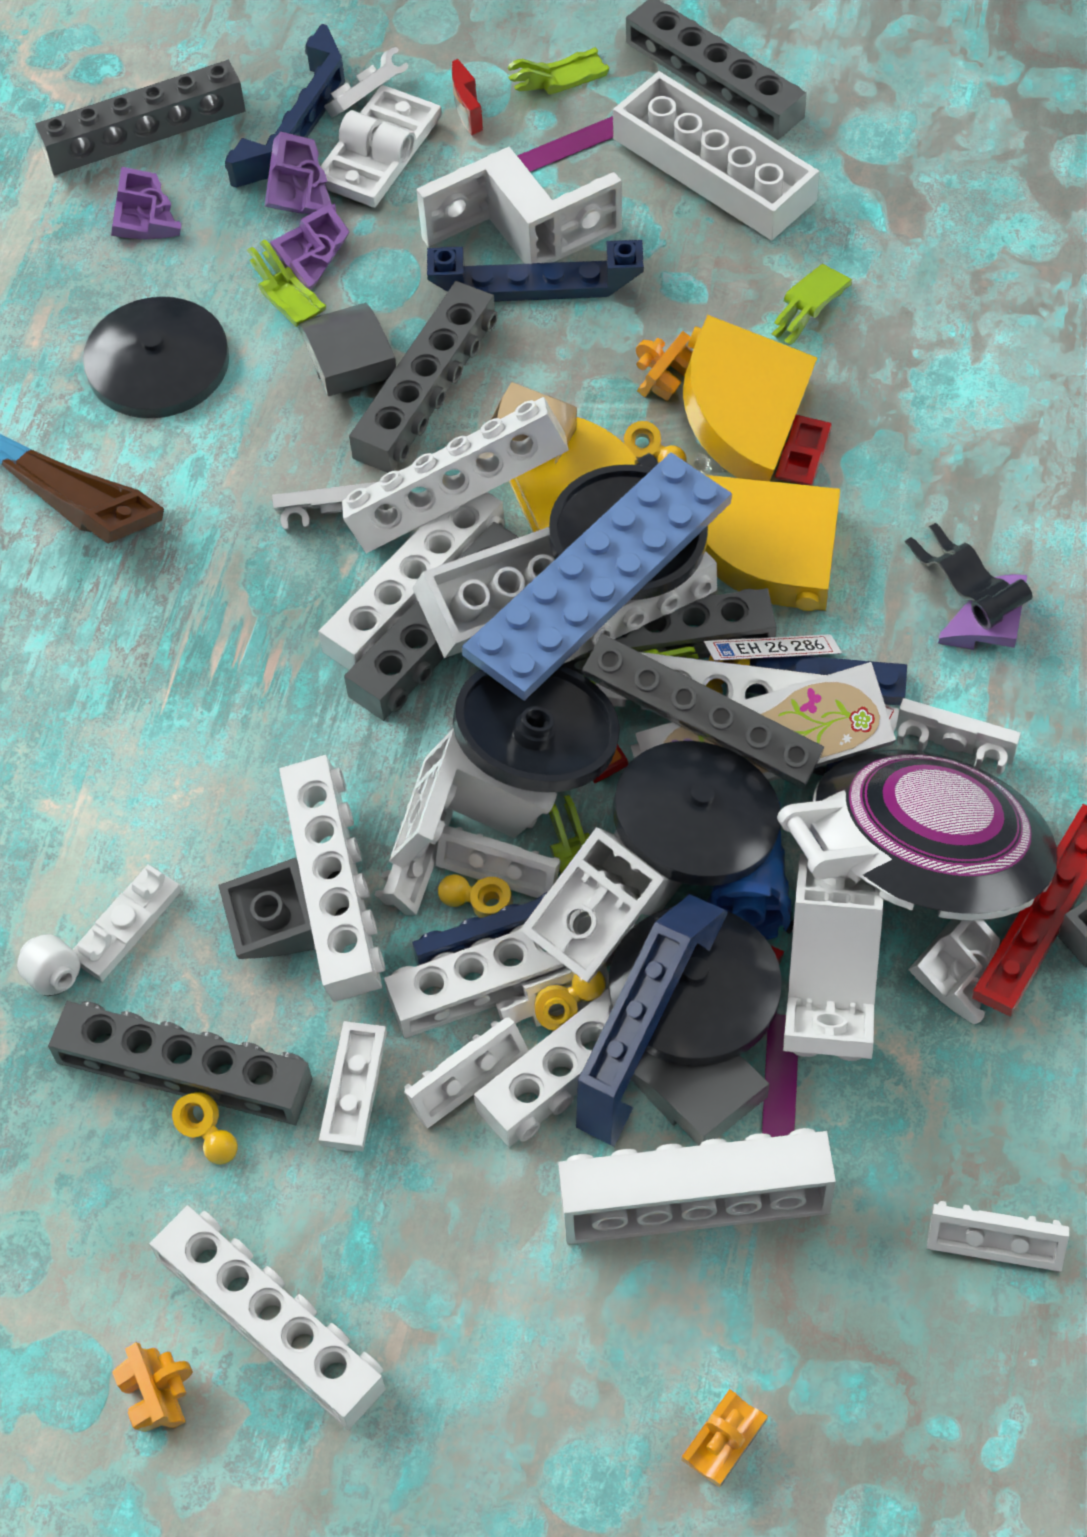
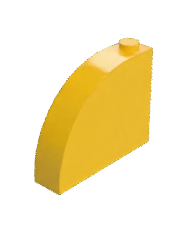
M707 314L702 328L694 327L687 347L693 349L683 384V400L689 424L702 447L729 473L741 479L770 481L817 357Z
M577 417V429L568 443L569 450L561 455L556 464L555 457L515 477L509 483L532 532H536L549 527L554 503L571 482L590 471L602 467L625 464L635 465V460H637L635 455L619 438L608 430Z
M706 475L732 493L731 504L708 525L705 551L717 563V577L738 592L744 589L759 590L768 588L771 604L799 608L803 611H826L840 489Z

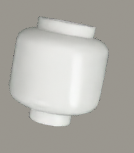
M51 934L40 935L28 940L20 950L17 962L19 975L39 994L48 997L59 995L69 989L77 979L81 966L78 955L59 937Z

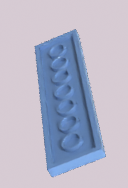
M670 452L462 646V656L525 701L731 504L732 493Z

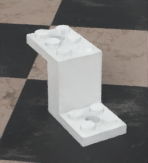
M510 147L492 153L483 159L461 167L416 189L421 235L428 247L490 219L524 264L553 263L622 230V181L615 172L597 178L589 184L552 200Z
M452 729L424 759L389 862L405 868L415 857L419 859L422 857L429 843L436 844L445 825V822L440 820L444 808H450L510 837L516 838L526 828L531 829L542 813L548 814L557 793L534 792L515 788L485 774L464 754L457 742L454 729Z
M596 827L520 931L589 983L641 914L650 916L663 910L682 883L664 877L625 847L617 830L612 834ZM577 910L587 911L592 921L590 929L581 935L574 933L569 925L571 915Z
M800 853L783 1051L794 1052L802 1057H813L817 1054L838 1056L840 1059L847 1061H857L861 1058L872 1059L874 1004L883 915V898L879 897L881 890L863 879L856 883L848 876L816 879L807 866L809 860L806 855Z

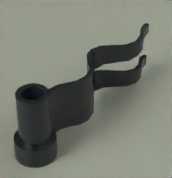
M937 523L932 524L929 528L946 554L940 557L932 556L912 537L904 541L923 565L930 566L936 564L940 566L957 594L963 599L973 601L971 603L972 613L980 626L986 630L1002 622L1004 615L1030 601L1033 597L1030 587L1024 580L1019 579L1009 584L1003 579L990 575L970 544L956 545L952 543Z

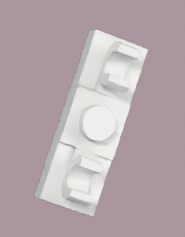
M377 482L273 494V508L276 511H283L280 521L284 530H289L288 519L292 514L301 515L303 527L306 528L310 525V517L304 509L320 508L321 514L342 512V500L346 499L352 491L358 488L366 489ZM383 505L378 507L381 510H385Z
M903 698L899 709L896 727L898 731L897 743L900 745L904 743L905 737L910 734L920 738L918 750L923 751L927 746L928 740H931L952 752L976 754L975 767L981 768L985 758L995 759L998 762L997 774L1003 773L1006 763H1013L1021 732Z
M450 808L443 809L440 820L444 821L445 825L449 826L454 810ZM439 839L436 844L429 843L420 859L415 857L405 868L393 864L391 870L384 871L381 875L386 881L384 890H377L374 895L385 905L396 906L404 915H417L436 862Z
M445 825L438 842L435 866L478 880L485 877H498L509 885L510 890L538 898L548 892L557 881L560 861L557 857L550 858L540 855L538 851L530 852L512 844L486 836L483 837V834L480 833L476 835L463 831L461 827L453 828Z
M148 864L72 949L79 957L80 968L103 982L181 893L180 884Z
M509 1017L500 1022L493 1021L490 1024L492 1028L483 1035H474V1041L469 1042L447 1058L435 1070L423 1072L424 1078L413 1086L410 1084L404 1086V1092L418 1119L427 1129L473 1096L474 1093L529 1051L515 1022Z
M343 1021L319 1137L320 1146L350 1152L364 1151L387 1034L386 1026Z
M940 1201L938 1205L933 1204L926 1249L1062 1272L1069 1240V1227L1062 1226L1059 1220H1053V1224L1036 1221L1035 1216H1029L1028 1220L1023 1217L981 1210L972 1211L969 1205H964L963 1209L949 1207L945 1201Z

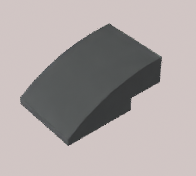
M366 302L299 323L300 332L318 378L322 380L328 397L386 380L396 368L395 356L377 317Z
M296 857L218 885L238 959L283 956L315 949ZM341 871L333 872L327 879L335 878ZM349 907L339 909L334 916L342 915Z
M644 1051L631 1078V1081L673 1126L678 1123L698 1146L706 1140L719 1138L768 1098L769 1083L740 1055L718 1064L688 1066L659 1059Z

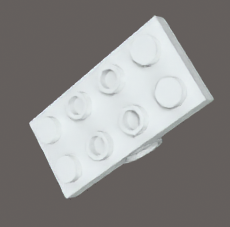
M381 85L361 113L350 110L344 116L339 129V142L320 166L324 170L328 181L325 184L327 190L375 208L441 118V106Z

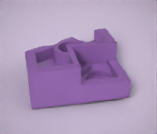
M280 132L274 138L264 207L311 214L330 204L336 212L335 203H331L325 185L328 182L325 172L318 163L319 153L315 140Z
M121 167L111 236L132 239H162L179 236L181 223L180 221L175 222L170 212L171 203L168 197L161 191V183L157 174Z
M329 204L302 218L299 227L270 241V245L284 267H290L299 281L311 290L348 237L349 230Z
M1011 574L995 577L1003 579L1009 584L1019 579L1027 581V575ZM969 600L940 632L938 644L974 650L975 641L1015 648L1022 605L1004 615L1002 622L986 630L976 621L971 610V603L973 601Z

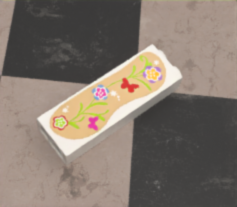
M871 662L738 702L824 746L823 754L815 768L893 745L896 741ZM671 722L635 733L638 743L631 745V750L634 758H636L644 751L668 742L699 741L710 744L714 743ZM753 764L769 782L780 779V777Z

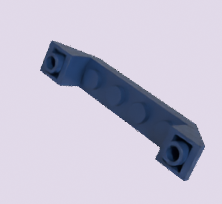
M321 24L314 35L307 39L305 54L308 56L309 69L314 72V76L308 86L300 91L298 100L293 108L285 113L282 124L275 134L269 136L266 145L241 138L234 150H230L227 154L225 168L228 171L230 186L237 188L268 179L274 138L280 132L308 138L325 113L326 108L324 106L334 99L331 93L344 85L345 76L342 56L327 25Z
M642 240L606 241L607 260L476 266H465L463 247L427 248V280L447 292L454 282L458 281L494 295V302L609 297L644 272Z
M689 894L654 923L578 1078L576 1128L615 1147L634 1108L622 1102L621 1098L695 946L697 945L710 951L728 914L726 910Z

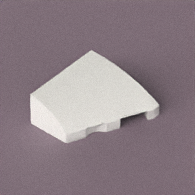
M951 919L908 970L942 1003L967 1021L977 1024L984 1018L985 1011L980 1010L981 1002L972 999L973 990L997 951L1000 938L984 920Z

